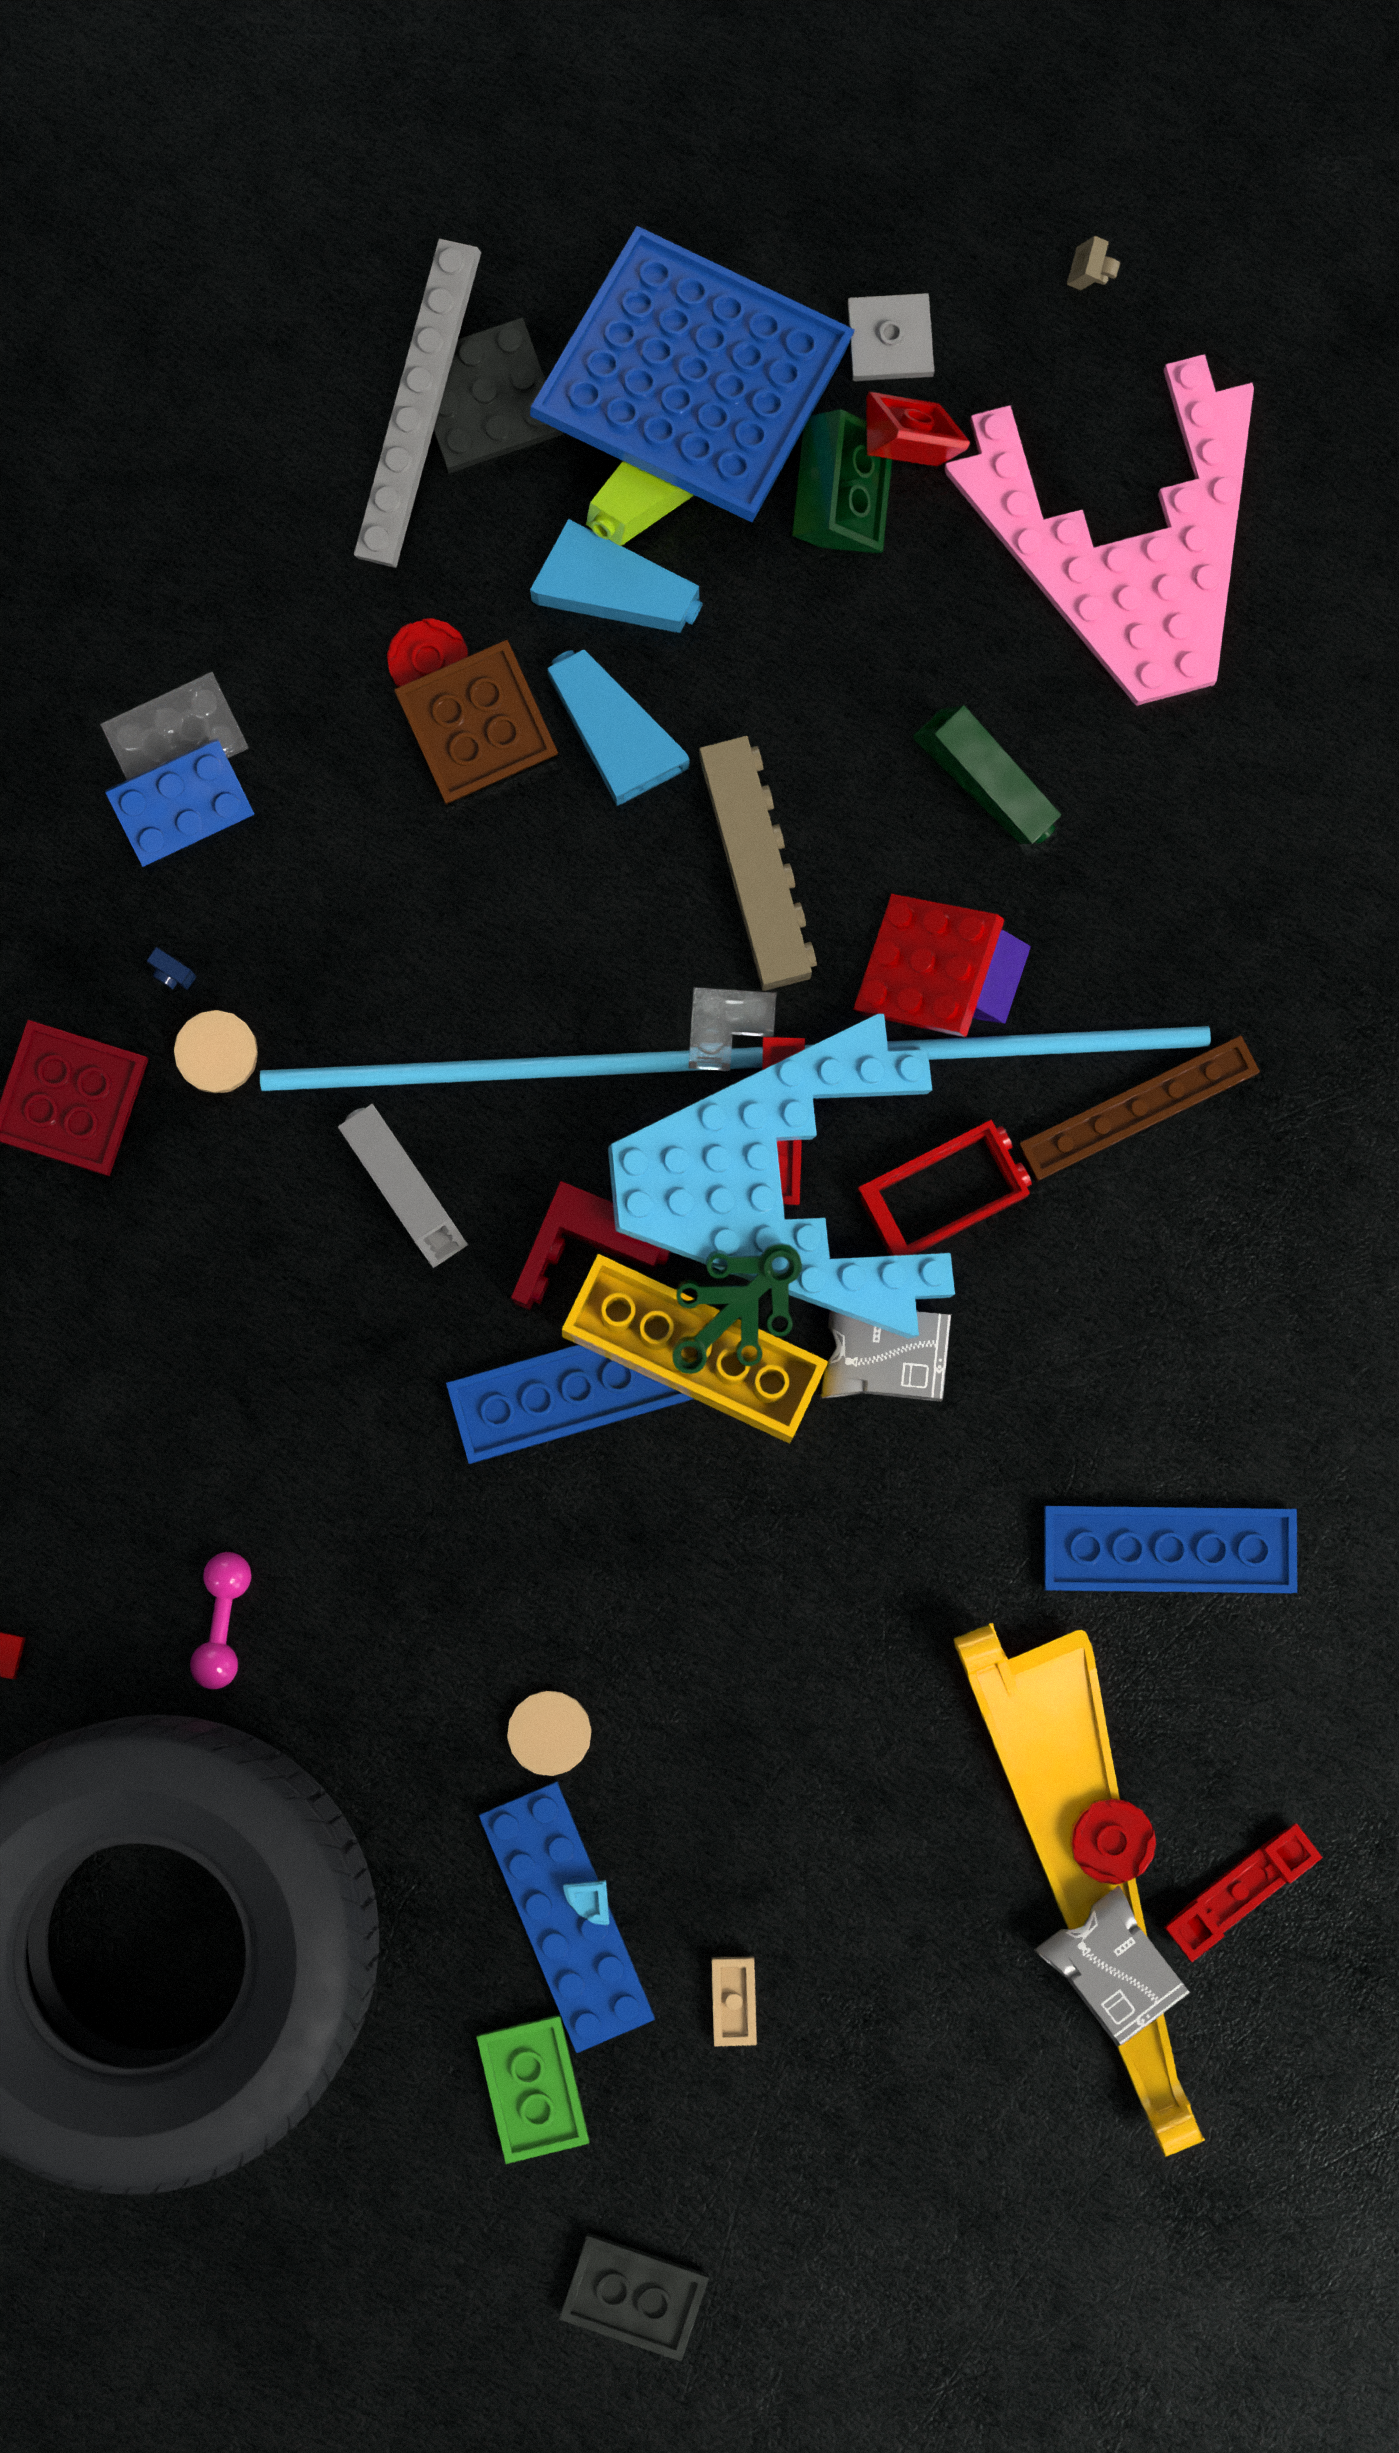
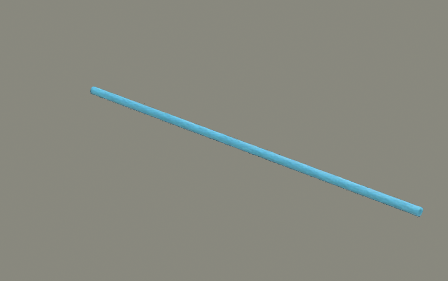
M1209 1026L900 1040L887 1041L888 1051L928 1050L929 1060L1210 1047L1211 1036ZM805 1045V1049L813 1045ZM762 1047L261 1070L260 1084L262 1091L762 1068Z

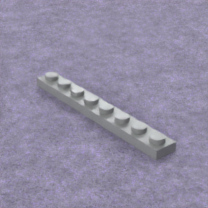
M443 239L438 241L354 556L358 559L397 567L479 263L481 251L478 247Z

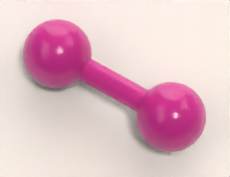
M232 1552L215 1555L209 1560L204 1569L205 1586L216 1598L209 1642L202 1644L195 1650L191 1657L190 1670L195 1681L208 1689L225 1687L234 1679L238 1670L237 1656L232 1648L226 1644L232 1599L241 1596L248 1589L251 1582V1570L243 1557Z

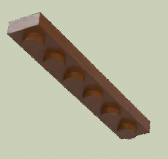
M1239 1036L1019 1143L1018 1146L1036 1182L1237 1085L1257 1075L1260 1071L1242 1036Z

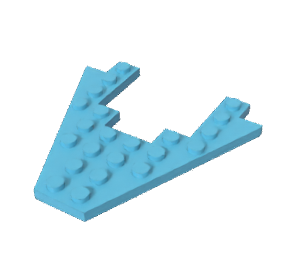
M877 1014L611 1144L608 1147L616 1231L706 1264L708 1255L716 1250L725 1251L729 1256H761L763 1251L772 1244H788L796 1249L802 1262L798 1278L789 1284V1295L908 1339L916 1338L919 1336L915 1299L948 1298L955 1295L951 1254L830 1259L825 1218L789 1220L784 1218L777 1141L809 1140L817 1136L813 1105L814 1098L928 1094L932 1091L928 1050L888 1051L884 1014ZM778 1257L772 1262V1267L776 1270H782L787 1266L788 1261L783 1257ZM716 1258L711 1266L723 1270L727 1266V1261L723 1258ZM731 1273L750 1281L757 1275L747 1273Z

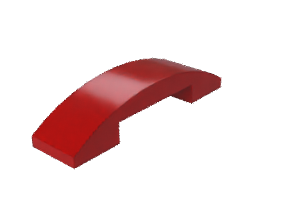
M1294 1823L1261 1845L1214 1881L1185 1906L1164 1928L1188 1960L1193 1962L1224 1937L1223 1933L1285 1883L1291 1884L1323 1857L1299 1825Z

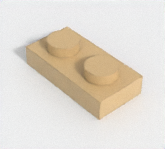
M754 1956L712 1958L714 2046L757 2045Z

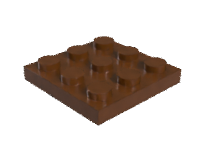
M508 640L395 689L397 698L445 804L558 755Z

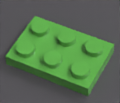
M560 2014L477 2035L506 2164L589 2144V2136Z

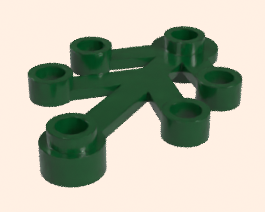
M776 1243L768 1246L761 1256H729L727 1252L722 1250L713 1251L708 1255L706 1266L712 1277L721 1279L727 1277L730 1273L757 1274L747 1285L699 1286L693 1280H684L677 1286V1301L684 1308H694L699 1304H726L694 1337H683L674 1344L672 1358L675 1367L679 1371L686 1374L700 1371L707 1361L706 1349L740 1316L741 1340L736 1346L737 1358L743 1365H756L762 1358V1349L758 1342V1298L770 1287L772 1290V1310L766 1317L768 1330L771 1334L779 1337L785 1336L791 1331L793 1322L788 1312L789 1284L798 1278L802 1262L796 1249L785 1243ZM778 1257L785 1258L788 1261L787 1266L782 1270L774 1269L772 1267L774 1259ZM716 1258H723L727 1261L726 1268L721 1271L714 1270L711 1264ZM686 1288H693L697 1291V1295L692 1300H684L681 1297L682 1291ZM777 1316H783L787 1319V1324L783 1328L778 1329L771 1325L772 1320ZM691 1346L697 1350V1353L693 1358L686 1359L681 1355V1351L685 1347ZM754 1346L757 1352L753 1357L746 1358L742 1356L741 1352L744 1347Z

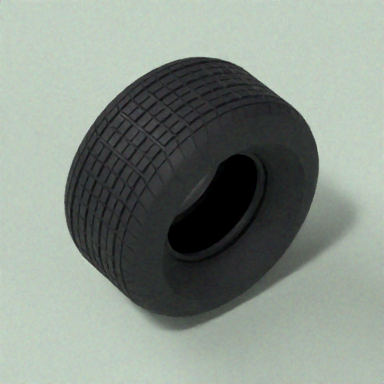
M139 1715L112 1719L61 1734L27 1749L0 1767V2154L3 2157L38 2176L66 2186L88 2191L112 2194H148L151 2192L158 2193L177 2190L181 2187L186 2188L206 2182L210 2178H217L235 2170L238 2164L242 2166L263 2153L264 2149L268 2150L283 2138L289 2129L292 2130L326 2090L352 2048L366 2017L364 2014L368 2011L374 1989L372 1985L375 1983L378 1964L377 1955L379 1953L376 1899H374L375 1892L364 1855L342 1812L330 1796L326 1794L325 1790L302 1767L281 1751L248 1733L206 1719L179 1715ZM128 1843H144L176 1850L196 1860L208 1869L229 1893L239 1913L246 1943L245 1973L240 1993L230 2014L221 2026L208 2035L189 2044L168 2049L146 2050L120 2045L102 2037L87 2027L71 2011L62 1998L54 1981L49 1963L48 1930L51 1914L61 1889L74 1870L86 1858L100 1849Z

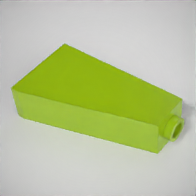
M623 461L590 502L586 525L600 538L609 539L621 546L694 495Z

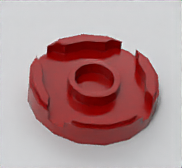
M433 618L421 619L422 621L403 626L393 637L387 654L389 672L397 687H402L469 657L468 648L461 634L447 622Z
M1107 1798L1094 1801L1080 1812L1072 1825L1070 1845L1073 1858L1085 1874L1098 1882L1117 1885L1137 1878L1145 1872L1154 1857L1156 1838L1152 1824L1141 1809L1127 1800Z

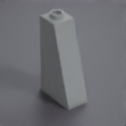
M371 1104L366 1108H360L350 1113L345 1122L339 1125L338 1128L432 1267H436L466 1247L468 1244L375 1106Z

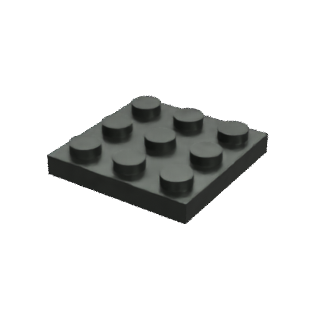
M523 318L457 340L433 430L448 473L563 435L562 431L530 416L531 406L546 381Z

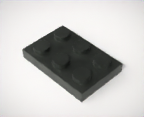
M587 2233L559 2320L682 2361L709 2274Z

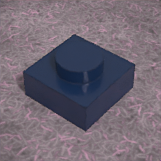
M157 947L147 960L155 969L152 976L171 989H174L176 984L188 990L196 978L189 968Z

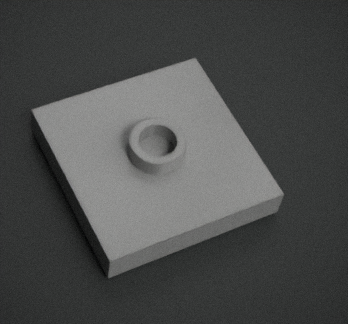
M929 294L848 298L849 327L855 330L850 342L853 381L933 377L934 362Z

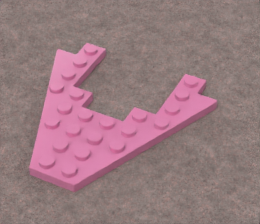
M1205 354L1166 364L1164 368L1166 381L1196 479L1160 489L1158 496L1168 526L1166 529L1093 548L1083 510L1043 520L1011 406L972 415L970 423L979 455L946 463L944 468L946 475L1136 706L1212 686L1217 681L1254 387L1252 383L1216 392Z

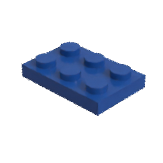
M218 738L105 790L142 867L254 815L251 805Z

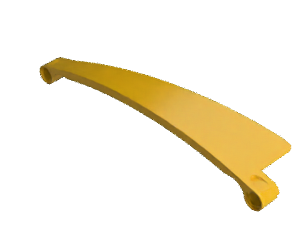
M993 1623L954 1638V1644L1067 1928L1076 1929L1083 1927L1089 1917L1091 1906L1119 1885L1130 1905L1137 1925L1147 1936L1135 1878L1117 1885L1096 1881L1082 1871L1073 1858L1070 1845L1072 1825L1083 1809L1094 1801L1107 1798L1120 1799L1092 1645L1087 1633L1083 1630L1073 1631L1011 1659H1008L1005 1655ZM1163 2013L1123 2045L1117 2046L1159 2146L1164 2156L1167 2157L1198 2144L1205 2139L1197 2126L1191 2111V2105L1177 2078Z

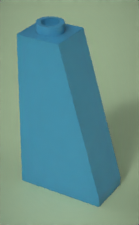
M568 519L530 589L532 602L541 606L678 633L681 632L686 622L691 625L693 624L703 603L698 600V585L610 540L600 538L593 531Z
M584 649L576 654L573 650L567 651L552 661L553 665L548 667L549 680L617 806L689 769L690 759L686 752Z

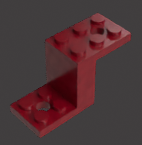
M560 1181L511 1299L516 1305L531 1310L534 1302L542 1303L550 1284L549 1278L545 1277V1274L550 1264L558 1265L566 1246L565 1239L561 1238L562 1234L651 1272L655 1271L657 1264L666 1265L671 1251L617 1232L612 1202Z

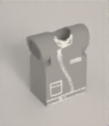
M829 1310L827 1328L834 1337L836 1348L823 1372L820 1398L865 1393L942 1402L951 1315L917 1312L919 1336L908 1339Z
M1119 1885L1091 1906L1089 1917L1083 1927L1066 1930L1060 1929L1034 1949L1040 1957L1069 1980L1070 1984L1117 2046L1123 2045L1190 1993L1137 1925L1130 1905Z

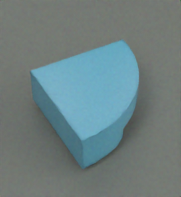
M606 1880L563 1884L568 1903L580 1916L595 1924L609 1925Z

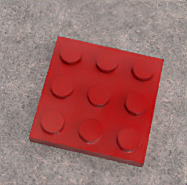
M891 894L853 1010L861 1015L870 1017L884 1014L885 1020L966 1037L1004 919L994 913Z

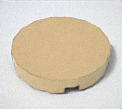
M214 1010L202 1012L186 1022L177 1035L174 1054L176 1066L187 1082L200 1091L224 1093L233 1091L248 1080L255 1070L258 1048L255 1036L244 1021L232 1013Z
M543 1691L530 1695L516 1707L509 1720L507 1738L512 1754L523 1767L535 1774L554 1776L568 1772L582 1761L590 1746L592 1729L587 1712L576 1699L563 1692Z

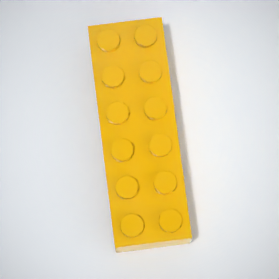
M600 1254L597 1255L562 1328V1337L789 1444L828 1364L827 1360L758 1329V1342L761 1345L762 1358L756 1365H743L738 1360L736 1354V1346L741 1340V1320L737 1319L706 1349L707 1361L705 1366L693 1374L683 1373L673 1363L672 1349L674 1344L683 1337H694L720 1310L707 1304H699L694 1308H684L677 1301L675 1289ZM681 1293V1297L684 1300L694 1299L686 1294ZM749 1345L743 1348L741 1354L746 1358H751L756 1354L757 1349ZM687 1346L681 1351V1355L686 1359L693 1358L697 1353V1350L691 1346Z

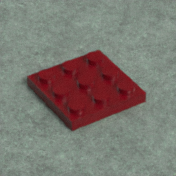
M27 1020L0 1101V1142L110 1176L148 1058Z

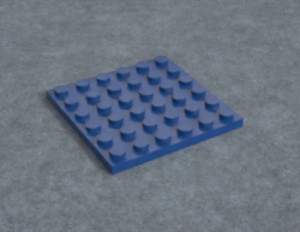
M636 226L530 409V416L741 518L753 522L846 352L855 330Z

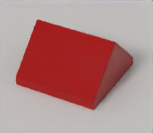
M874 392L868 393L866 399L867 455L939 466L968 449L970 441L939 403Z

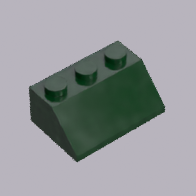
M841 409L813 415L808 419L803 429L792 536L821 548L870 553L883 552L892 459L867 455V421Z

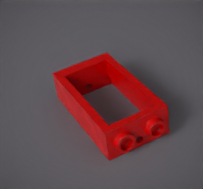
M990 1120L858 1187L856 1193L889 1256L915 1255L1021 1201L1030 1194L1027 1187L1032 1185L1031 1179L1022 1163L1020 1162L1015 1165L1008 1150L1012 1148V1143L1002 1126L996 1128L993 1121ZM984 1139L1011 1193L907 1245L879 1191Z

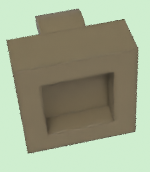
M1094 236L1076 248L1067 285L1082 290L1094 282L1105 285L1108 277L1116 278L1120 262L1113 258L1105 257L1109 244L1108 241Z

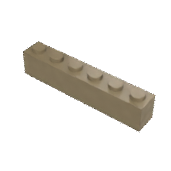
M748 736L701 747L699 759L762 991L808 980L812 974L811 967L817 966L812 943H804L800 928L806 926L801 903L793 904L789 889L795 887V880L790 864L783 865L779 849L785 848L779 824L772 826L768 810L774 809V804L769 786L761 787L757 771L763 770V763L758 746L750 747Z

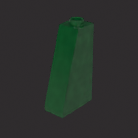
M964 705L940 709L913 736L914 740L1020 844H1033L1034 842L1039 844L1055 830L1053 823L1061 814Z

